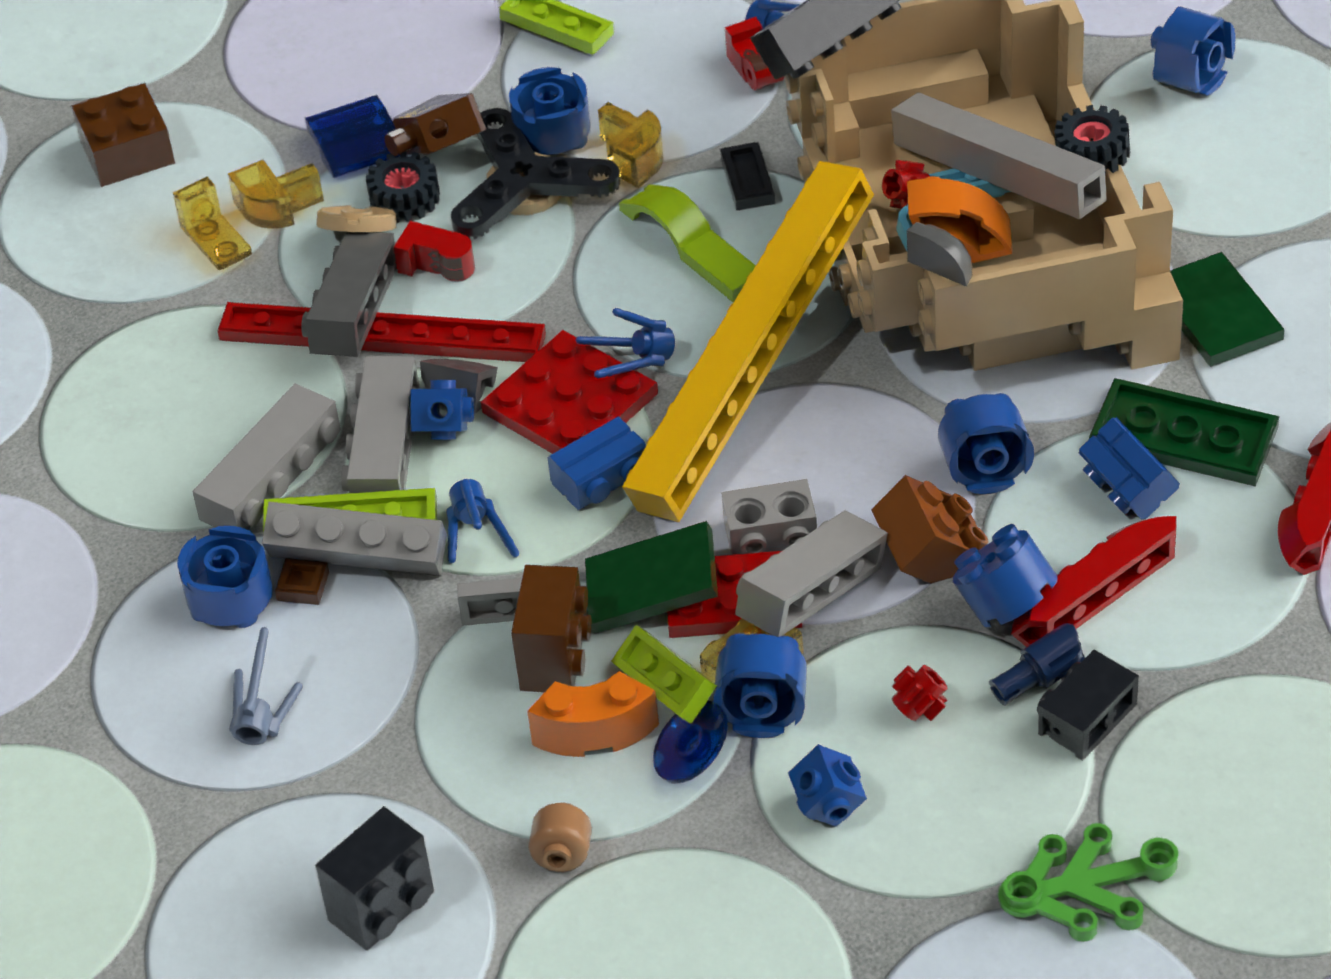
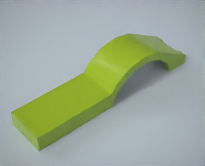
M649 184L643 188L642 192L630 199H624L619 202V210L632 221L637 219L641 212L657 220L671 237L681 261L729 300L735 301L746 283L748 275L754 270L756 265L711 230L707 219L698 206L685 193L675 187Z

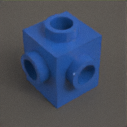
M430 380V388L411 389V431H431V439L434 440L456 439V431L467 430V422L474 421L473 397H467V388H456V380ZM441 403H444L447 407L445 417L439 410Z
M818 744L788 772L797 796L798 808L811 820H819L837 827L867 799L860 782V772L853 764L851 756Z

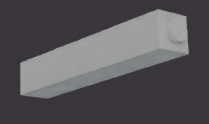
M919 92L891 109L895 145L1077 219H1081L1107 201L1105 165Z

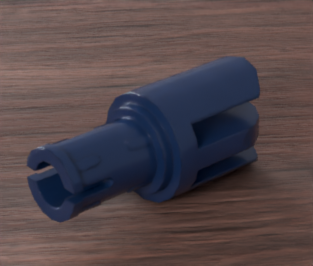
M1069 623L1060 625L1021 651L1020 662L988 682L993 695L1003 706H1006L1035 685L1047 689L1064 678L1069 668L1075 662H1082L1085 659L1078 632L1074 625Z

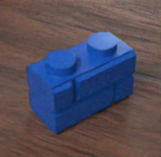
M618 416L547 457L550 481L578 511L591 503H600L608 497L611 491L624 484L629 471L633 469L646 448L645 441L634 431H631L630 427Z
M1117 417L1111 418L1098 430L1097 436L1093 435L1079 448L1078 453L1088 463L1082 470L1099 488L1107 483L1113 489L1107 497L1124 515L1132 509L1141 520L1147 519L1160 506L1161 501H1166L1179 489L1180 483Z

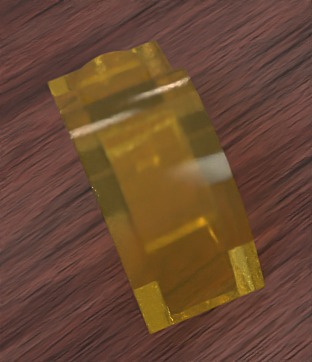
M607 102L598 109L601 140L607 142L608 160L614 162L619 167L622 180L639 188L652 178L663 164L664 154L660 121L648 109L639 117H635L629 111L622 110Z
M264 159L228 173L234 204L248 222L258 227L278 229L295 225L293 213L324 201L319 172L313 163L278 177L274 175Z

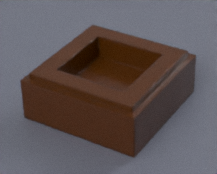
M285 558L275 589L277 601L319 605L329 575L328 563Z

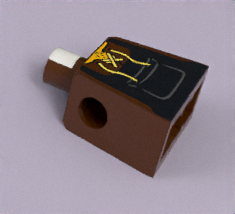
M473 93L435 96L395 116L393 124L396 130L386 134L384 139L387 149L393 156L406 151L407 155H412L413 152L430 154L486 130Z

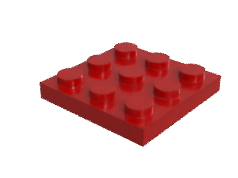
M562 330L481 401L482 413L553 454L618 416L627 423L658 395V384L636 370L596 378L594 376L595 371L622 364V362L591 345L577 344V337Z

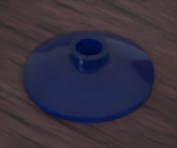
M708 700L692 723L675 714L664 726L655 744L653 764L657 774L665 781L670 783L687 782L704 772L716 759L723 747L728 730L726 713L718 704Z

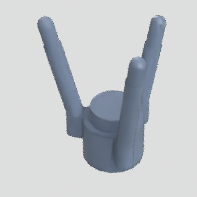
M262 627L259 632L247 698L244 703L243 671L236 669L234 672L233 713L229 731L235 739L249 745L263 744L267 740L268 735L272 737L278 735L281 722L303 688L302 683H295L273 717L270 705L265 700L257 698L269 633L266 627Z

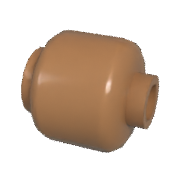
M553 803L541 808L533 818L528 849L532 859L539 866L549 871L566 872L580 867L588 856L592 832L589 817L583 810L570 803Z

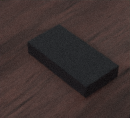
M759 142L720 148L721 162L736 211L775 204L774 189Z

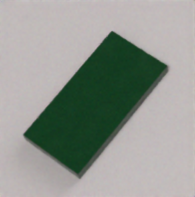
M1114 378L1089 435V439L1093 435L1097 436L1098 430L1111 418L1117 417L1161 464L1256 487L1278 430L1280 416Z

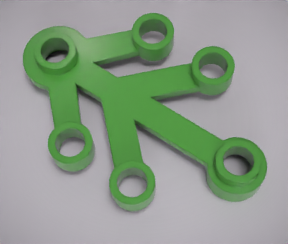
M1094 823L1087 826L1084 830L1083 842L1063 874L1059 877L1044 880L1051 867L1062 865L1067 858V843L1065 839L1056 834H1049L1042 837L1039 841L1038 853L1027 870L1014 872L1002 882L998 890V901L1001 908L1012 916L1024 918L1038 913L1068 926L1070 936L1081 942L1090 941L1096 936L1098 927L1096 914L1086 908L1076 910L1053 898L1065 895L1071 896L1113 914L1114 921L1118 927L1124 930H1134L1140 927L1143 922V904L1136 898H1123L1100 887L1142 876H1147L1153 881H1165L1177 870L1178 849L1168 839L1152 838L1142 845L1140 857L1090 869L1097 856L1105 855L1112 847L1111 829L1104 824ZM1101 837L1105 840L1102 842L1092 841L1091 838ZM1056 848L1060 851L1057 853H1049L1046 851V849ZM1018 896H1026V897H1028V898H1017V897H1018ZM1133 911L1136 915L1125 916L1122 912ZM1079 922H1086L1090 924V926L1087 928L1078 927L1076 924Z

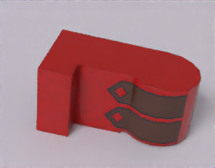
M757 17L725 27L727 58L745 83L747 82L753 90L761 89L769 84L778 83L785 79V76L777 80L774 79L750 37L762 30V25Z
M409 221L393 247L399 274L413 276L418 269L435 274L440 273L450 281H461L469 278L475 271L471 240L468 236L461 233Z

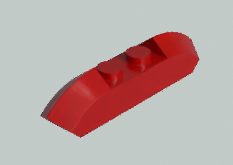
M1331 422L1310 443L1307 449L1312 455L1306 471L1308 483L1306 486H1298L1293 504L1281 511L1278 521V541L1281 552L1288 565L1303 575L1319 570L1331 541Z
M1176 516L1146 519L1125 526L1108 535L1106 542H1100L1095 545L1088 555L1074 565L1064 567L1057 575L1058 579L1053 588L1047 582L1039 590L1044 598L1033 608L1014 619L1011 635L1027 647L1060 625L1069 623L1074 625L1075 629L1083 625L1175 558Z

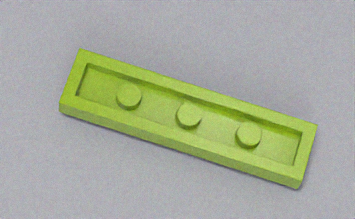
M435 488L264 499L263 533L268 502L437 520Z

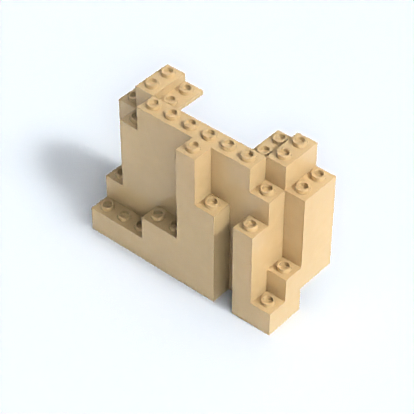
M913 0L899 3L902 8L889 17L880 20L877 15L871 19L870 23L873 28L852 40L848 35L840 40L844 47L833 55L822 59L819 54L811 61L814 67L796 79H793L790 74L785 75L788 93L792 94V100L786 101L788 119L790 124L797 123L803 141V156L797 157L801 180H807L811 176L819 161L861 168L874 193L872 200L836 258L834 266L829 270L832 290L840 291L845 306L849 305L853 318H860L865 333L909 325L912 336H919L925 352L958 347L962 356L968 355L974 371L1078 349L1089 350L1115 344L1119 355H1125L1131 370L1180 360L1183 299L1170 273L1173 208L1160 182L1143 185V206L1141 210L1121 165L1118 164V171L1114 173L1106 169L1107 201L1081 219L1013 192H1007L1003 196L995 198L1003 206L1010 218L1013 254L972 263L973 276L967 287L907 262V251L896 231L898 215L901 209L891 208V199L886 198L882 191L883 176L889 169H896V160L924 163L923 172L928 174L954 169L894 144L891 109L918 92L1056 146L1054 129H1056L1055 124L1057 121H1062V115L1067 112L1073 116L1072 109L1079 107L1083 112L1086 111L1087 105H1092L1083 85L1084 20L1074 0H1051L1026 6L1023 0Z

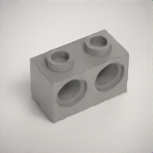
M807 479L721 492L723 519L731 555L783 551L794 544L798 538L804 537L817 529V518Z

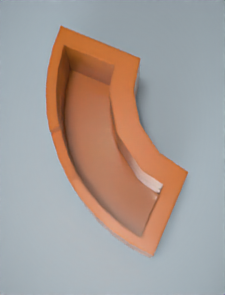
M936 176L907 181L908 214L912 225L919 222L924 225L932 224L946 230L964 244L971 256L972 263L1013 254L1010 218L1003 206L990 194L971 184L951 179H941Z
M620 671L606 681L591 686H569L555 681L527 711L532 745L550 753L572 757H585V751L613 747V752L622 750L642 740L659 725L656 691Z

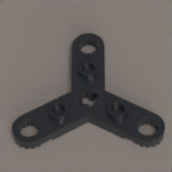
M502 108L484 110L480 114L486 130L477 133V137L481 141L484 151L496 171L451 211L452 229L454 232L468 236L469 239L470 237L477 239L478 235L483 237L484 233L488 234L489 228L497 221L501 222L530 195L578 197L579 194H590L591 197L598 195V198H601L605 194V197H607L609 193L614 194L615 189H619V167L614 162L606 159L536 156L521 129L514 124L511 113L508 110ZM492 122H494V125H496L497 122L499 125H503L502 127L497 129L488 128V125L492 126ZM599 173L600 176H603V173L605 174V177L609 176L605 180H593L594 175L595 177H598ZM471 215H473L474 218H476V216H478V219H479V220H477V221H475V222H464V221H463V219H464V220L467 219L466 216H468L469 218H471Z

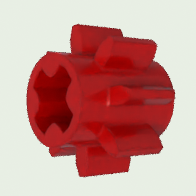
M896 160V169L886 171L882 179V191L886 198L891 199V208L902 209L908 205L907 181L930 177L927 172H923L924 163Z
M907 665L893 680L895 683L892 687L897 692L892 696V701L898 710L910 720L917 721L924 714L927 719L932 721L946 707L944 703L947 701V698L942 694L948 689L947 684L932 668L922 665L915 672L912 667Z

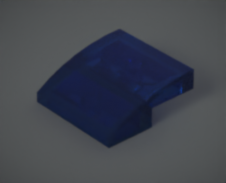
M378 95L305 118L307 131L318 146L322 162L333 178L375 165V161L379 158L387 161V154H390L386 147L384 138L386 134L396 129Z

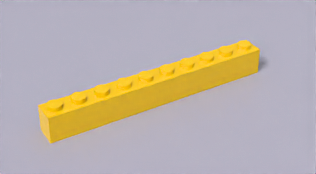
M819 161L811 176L805 181L803 189L792 207L787 211L774 237L768 242L754 270L748 275L746 283L737 298L729 306L726 316L717 331L709 339L700 359L689 372L680 392L669 405L666 415L655 433L649 438L646 448L635 466L629 471L622 488L638 512L680 522L872 200L874 193L861 168Z

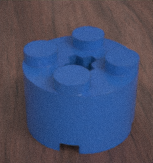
M1177 7L1164 26L1156 27L1152 34L1151 47L1155 49L1153 79L1191 92L1205 95L1212 94L1220 87L1228 71L1222 70L1225 59H1233L1236 43L1234 26L1231 22L1225 21L1226 19L1185 7Z
M556 67L538 68L523 74L518 79L519 84L514 90L511 87L509 102L512 120L523 132L533 152L548 156L549 154L563 153L571 149H581L587 144V136L591 128L587 87L579 75L573 72V77L562 74L561 68Z
M1004 393L995 395L981 394L966 399H955L947 404L944 410L945 415L938 428V441L952 479L957 484L959 482L965 485L967 491L975 494H992L1006 490L1014 485L1013 479L1023 470L1025 474L1028 472L1034 460V447L1021 414L1008 395Z
M1014 524L1006 525L992 536L993 541L980 550H977L976 547L968 549L954 561L958 570L953 577V583L984 627H991V619L996 618L1000 625L1021 616L1044 598L1039 590L1047 582L1053 588L1058 579L1057 574L1029 533L1025 530H1018Z
M218 526L208 529L210 535L199 540L194 536L183 546L177 561L186 603L192 618L195 621L214 626L235 625L239 628H246L253 625L257 621L258 615L268 605L273 592L272 580L263 545L256 540V536L252 532L237 526Z
M739 633L727 639L726 646L721 650L717 658L715 685L717 687L713 695V709L721 722L723 717L726 721L733 724L732 730L746 737L771 738L783 734L784 727L794 721L796 725L801 720L805 709L807 664L799 650L798 642L790 636L777 637L768 634L745 635Z

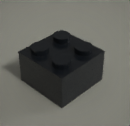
M385 806L315 864L328 921L366 951L379 940H383L391 935L398 923L413 910L423 907L434 893L424 835Z

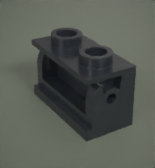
M1094 649L1082 662L1077 661L1069 668L1065 679L1054 690L1049 689L1041 697L1037 705V713L1039 714L1038 734L1043 736L1047 733L1052 740L1075 753V757L1083 761L1137 705L1139 675Z

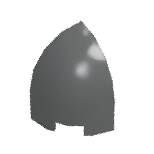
M916 222L907 229V262L967 287L973 276L972 261L967 249L959 239L946 230L932 224L924 225Z
M428 359L420 361L421 378L426 388H430V380H456V388H467V397H473L474 414L482 409L480 398L485 387L493 388L498 369L495 366L455 359Z

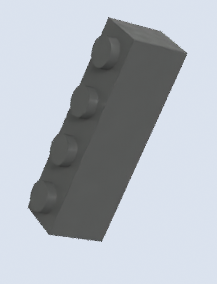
M346 232L340 246H335L330 268L326 267L324 269L322 285L319 290L314 291L311 309L309 312H305L302 318L303 337H308L310 354L359 356L397 269L393 248L395 245L394 233Z

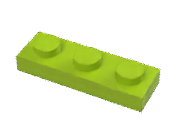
M506 0L499 7L500 20L594 55L614 35V24L612 21L557 0Z
M638 625L634 626L611 660L613 664L629 677L656 691V698L689 723L693 722L717 687L712 681Z

